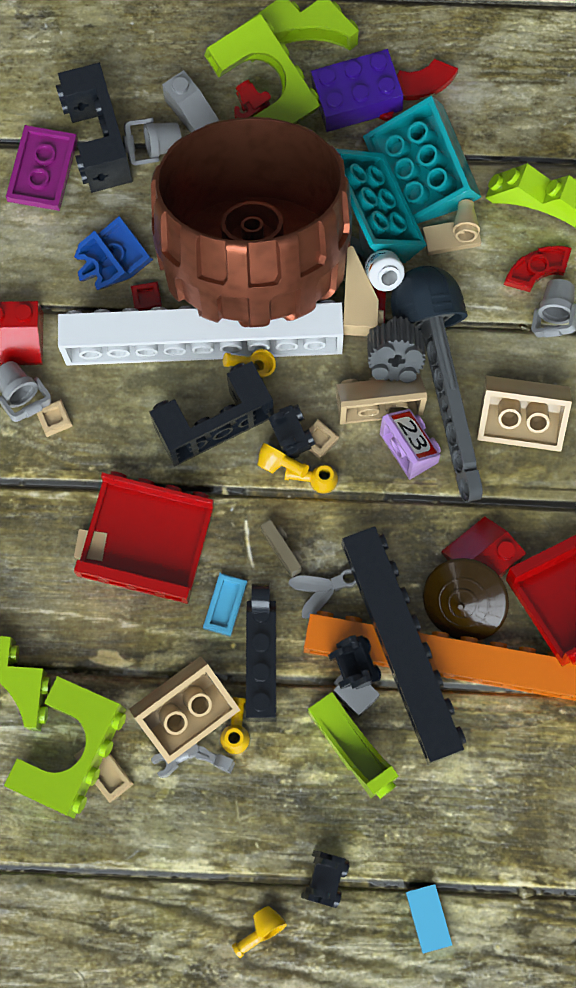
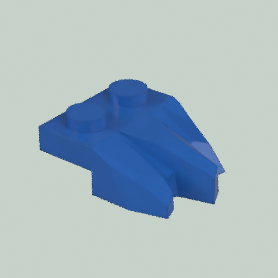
M120 216L101 232L93 231L81 241L74 256L77 260L86 261L78 271L79 281L84 282L97 276L95 282L97 290L107 288L133 277L153 260Z

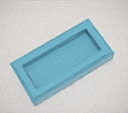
M219 573L203 625L204 630L229 637L232 636L248 583L247 580Z
M433 884L405 892L422 953L452 946L436 885Z

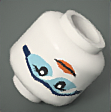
M376 251L366 261L365 272L372 286L385 292L392 291L403 281L405 276L404 266L398 256L392 251Z

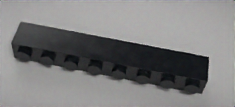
M374 526L342 538V548L427 765L461 753L464 750L463 744L466 743L464 733L460 726L455 727L451 717L455 715L454 708L450 699H444L440 690V687L444 686L439 671H433L429 662V659H432L430 648L427 642H421L418 634L421 631L420 623L415 614L411 615L407 604H410V599L405 587H399L396 579L399 576V571L395 561H389L385 550H388L389 547L384 534H378Z

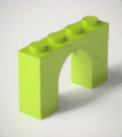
M261 14L207 47L204 56L219 78L238 65L250 60L263 61L272 66L278 73L282 84L280 98L253 117H268L298 124L315 113L320 107L317 93L313 88L307 86L303 80L305 77L298 65L294 66L289 58L290 53L283 42L279 43L274 35L275 30L269 20H264Z
M57 676L44 703L80 722L86 736L83 755L73 767L56 773L44 771L17 758L4 786L75 819L76 814H80L86 805L87 797L85 795L90 785L93 786L100 775V769L98 768L103 758H107L112 750V739L116 730L119 731L125 723L126 714L124 713L126 708L115 701Z

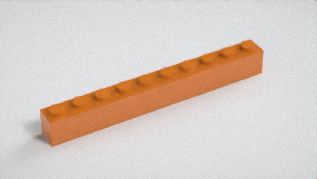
M317 611L316 614H310L304 653L328 657V654L338 649L337 643L350 636L356 635L358 637L363 635V637L370 641L371 650L369 654L373 665L389 668L372 624L362 623L363 619L354 616H345V620L333 618L334 614L326 611ZM433 631L431 635L418 632L421 642H427L430 648L432 659H429L433 671L438 670L443 678L576 701V665L570 662L561 666L553 652H548L547 656L536 654V649L529 647H519V650L508 649L507 644L501 642H490L489 645L479 644L478 639L462 636L460 640L449 638V634Z

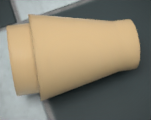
M465 199L458 202L453 234L460 242H471L477 238L480 227L474 209V202Z

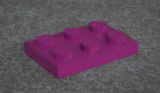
M24 125L6 193L7 202L60 211L78 141L77 134Z

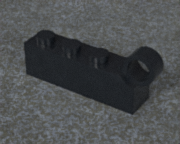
M252 583L251 601H247L246 607L247 722H277L276 601H270V583Z

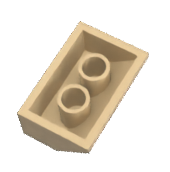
M417 375L416 380L410 383H404L401 380H393L392 382L390 379L377 380L371 377L368 381L358 382L356 379H347L342 381L341 384H336L340 425L382 420V417L386 414L410 409L414 416L417 414L419 416L423 415L427 401V392L421 375Z
M486 375L477 440L561 452L572 403L570 387Z
M200 656L129 708V710L169 764L239 712L240 708L209 665Z

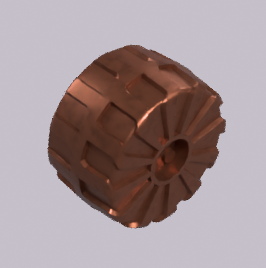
M268 117L221 120L207 124L177 140L168 149L160 165L156 166L151 181V223L159 267L161 271L165 270L169 292L178 302L185 300L197 308L200 317L216 323L222 318L238 321L242 327L250 328L268 326L270 320L279 318L292 321L312 312L318 300L330 298L342 283L347 263V249L350 246L352 234L350 186L348 179L345 177L342 157L333 146H330L314 131L299 124Z

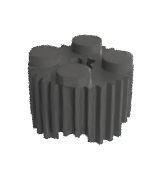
M396 316L387 321V324L382 323L381 327L376 326L374 329H370L367 335L368 363L372 376L377 380L390 379L391 382L393 380H401L404 383H410L416 380L417 373H420V369H423L426 360L422 331H418V327H414V324H411L408 318L402 319V317H399L397 319Z

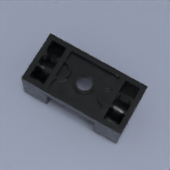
M100 62L58 73L61 84L56 85L64 115L70 114L72 123L98 117L104 136L103 138L77 144L80 155H76L75 158L83 184L89 183L91 193L133 182Z
M252 361L247 364L239 363L227 373L229 393L235 404L224 407L220 414L212 418L204 417L198 420L192 428L189 427L175 399L170 402L168 400L159 402L153 407V410L149 411L154 429L174 467L268 421L269 417L274 414L273 399Z

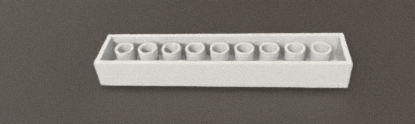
M333 300L319 302L312 312L298 319L286 321L284 318L270 320L268 326L252 328L242 327L238 321L223 318L218 323L200 317L198 309L192 306H181L178 309L167 310L164 307H154L148 311L126 308L122 312L99 309L94 311V313H82L81 311L72 310L66 312V314H58V347L67 366L223 359L225 353L249 357L258 349H265L272 353L274 357L342 354L343 349L342 303H336Z

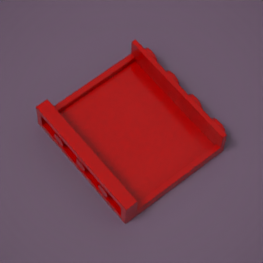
M111 471L110 474L102 472L101 478L103 482L81 558L76 561L74 568L76 576L188 604L212 517L214 500L209 499L210 496L205 493L193 492L192 495L182 492V489L177 486L166 485L164 488L155 486L153 481L145 478H138V481L127 479V475L120 472ZM94 531L107 533L102 561L87 559Z
M576 535L512 566L505 579L561 666L570 662L576 665Z

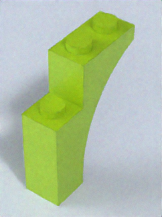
M276 0L254 16L256 17L261 14L264 20L270 21L275 30L274 35L279 43L287 44L304 40L325 41L339 45L349 51L358 45V26L352 19L348 20L345 17L340 6L335 1L317 0L301 12L299 6L294 1Z
M527 163L495 174L490 179L489 189L485 197L490 202L535 209L554 216L576 228V179L572 176L567 175L551 181Z
M0 636V684L8 691L18 706L24 727L28 730L41 731L42 724H46L48 717V707L44 706L45 694H49L51 689V677H47V672L43 668L14 667V663H17L19 660V645H16V641L12 637Z
M333 692L308 708V714L348 771H352L370 798L377 794L381 799L395 789L396 784L394 781H396L399 775L360 731Z

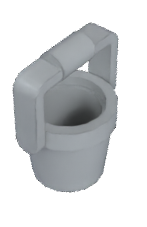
M153 118L125 122V136L122 137L129 162L133 165L159 162V155L166 154L168 149L181 138L178 123H153ZM144 124V140L150 158L135 160V145L130 126Z
M554 279L547 283L543 300L540 302L539 308L534 310L531 330L536 337L562 336L576 331L575 288L571 282L564 279ZM541 319L553 324L569 323L568 325H554L540 328Z
M13 361L6 362L0 366V392L2 394L0 396V404L12 421L18 422L26 417L29 418L51 404V395L38 377L34 379L29 377ZM38 389L44 396V398L23 407L16 413L11 409L29 402L35 396Z

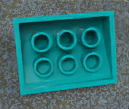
M432 95L363 135L369 152L384 153L417 224L457 211L458 202L468 199L474 202L482 197L444 105Z
M336 149L344 161L345 177L348 179L350 186L351 207L369 246L375 252L379 250L392 251L402 263H406L425 248L427 244L384 153Z

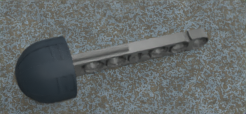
M420 266L407 271L403 281L392 290V316H396L397 319L399 317H402V319L408 318V321L414 324V327H418V331L421 330L422 335H424L425 348L450 455L457 474L456 480L459 493L464 502L476 501L482 498V483L479 470H477L475 453L445 328L466 319L468 314L465 309L466 306L461 289L456 280L447 271L439 267Z

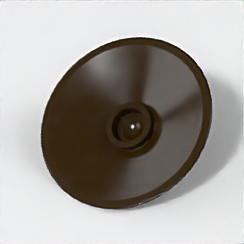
M469 558L448 560L437 566L425 582L423 602L428 617L438 629L449 634L454 639L460 640L462 636L478 639V641L488 638L500 629L507 617L509 609L507 589L499 575L480 561Z

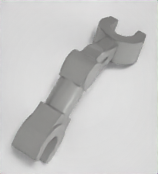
M197 744L193 745L169 764L160 753L155 754L151 758L154 765L160 761L166 762L165 769L157 772L160 778L171 775L179 767L178 764L188 758L196 757L198 760L207 761L214 764L218 769L230 774L235 765L233 759L221 754H214Z

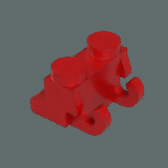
M249 79L236 87V95L240 101L242 111L247 112L241 113L239 106H235V119L253 117L270 106L269 100L271 96L269 92L258 93Z

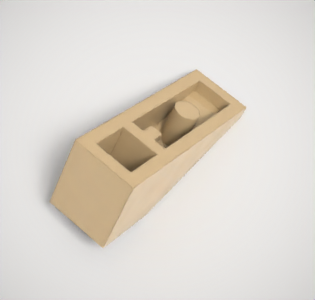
M349 246L346 263L343 334L367 336L370 329L382 326L384 310H378L379 300L354 247Z

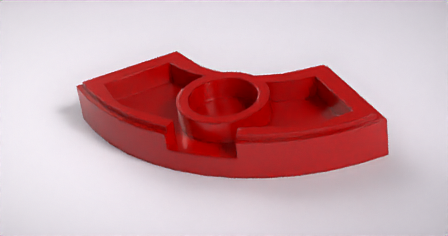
M434 59L429 66L420 71L406 72L399 70L397 78L403 93V100H420L421 97L434 93L438 94L455 79L458 74V68Z
M545 246L526 256H522L510 269L504 285L531 292L534 284L543 277L550 275L564 276L572 248L566 246Z

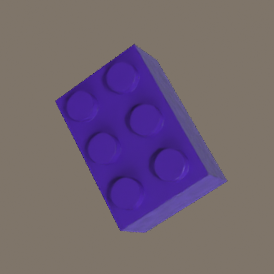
M388 49L311 70L312 88L318 95L319 110L326 132L376 119L384 113L403 111V93Z

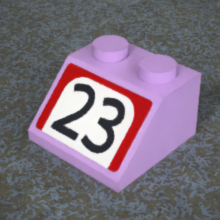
M410 409L383 416L380 435L410 480L439 462L441 449L433 437L429 439L424 431L426 427L418 414L414 416Z

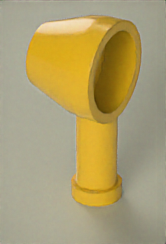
M258 349L249 357L231 355V353H225L223 356L224 367L235 366L239 363L247 364L251 361L253 364L256 363L259 366L257 371L261 378L271 375L276 368L274 356L265 349Z
M266 443L262 444L257 462L259 467L273 474L283 466L297 473L301 478L306 476L309 465L296 461Z
M329 465L317 466L313 471H308L304 478L299 477L297 473L287 468L285 472V480L310 482L311 487L316 492L322 494L332 492L338 483L337 472ZM326 472L330 477L323 480L319 477V474Z
M232 697L240 711L231 717V724L222 731L220 743L226 752L240 754L247 749L250 742L249 733L242 726L246 699ZM232 733L240 735V740L236 744L229 742V736Z
M270 906L262 908L253 915L256 930L238 943L232 944V948L239 958L243 957L244 953L258 943L270 939L287 926L282 916Z

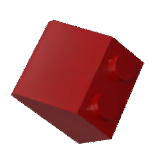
M39 301L0 302V366L11 361L16 362L18 365H43L44 313Z
M485 516L441 551L447 560L469 558L480 561L492 568L500 578L512 566L521 562L526 555V552L508 531Z

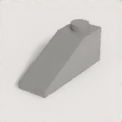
M184 70L162 84L165 102L190 132L219 121L200 89Z

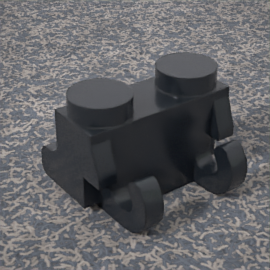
M298 404L281 408L278 413L269 417V422L284 453L287 452L288 456L293 459L298 458L301 453L312 449L311 446L316 445L310 430L304 431L300 422L305 419Z
M354 635L336 644L338 649L328 654L330 661H337L343 680L338 683L340 689L350 686L352 689H360L377 683L381 679V671L377 665H373L369 654L371 650L370 641L363 637V635L358 637Z
M313 850L312 856L315 857L313 861L315 867L310 885L306 887L305 893L302 892L301 898L337 908L342 895L338 886L341 877L344 878L349 871V860Z

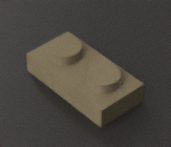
M271 519L262 524V534L290 577L293 578L301 574L302 567L300 564L303 563V560L295 548L289 549L285 542L288 537L279 524L274 526Z

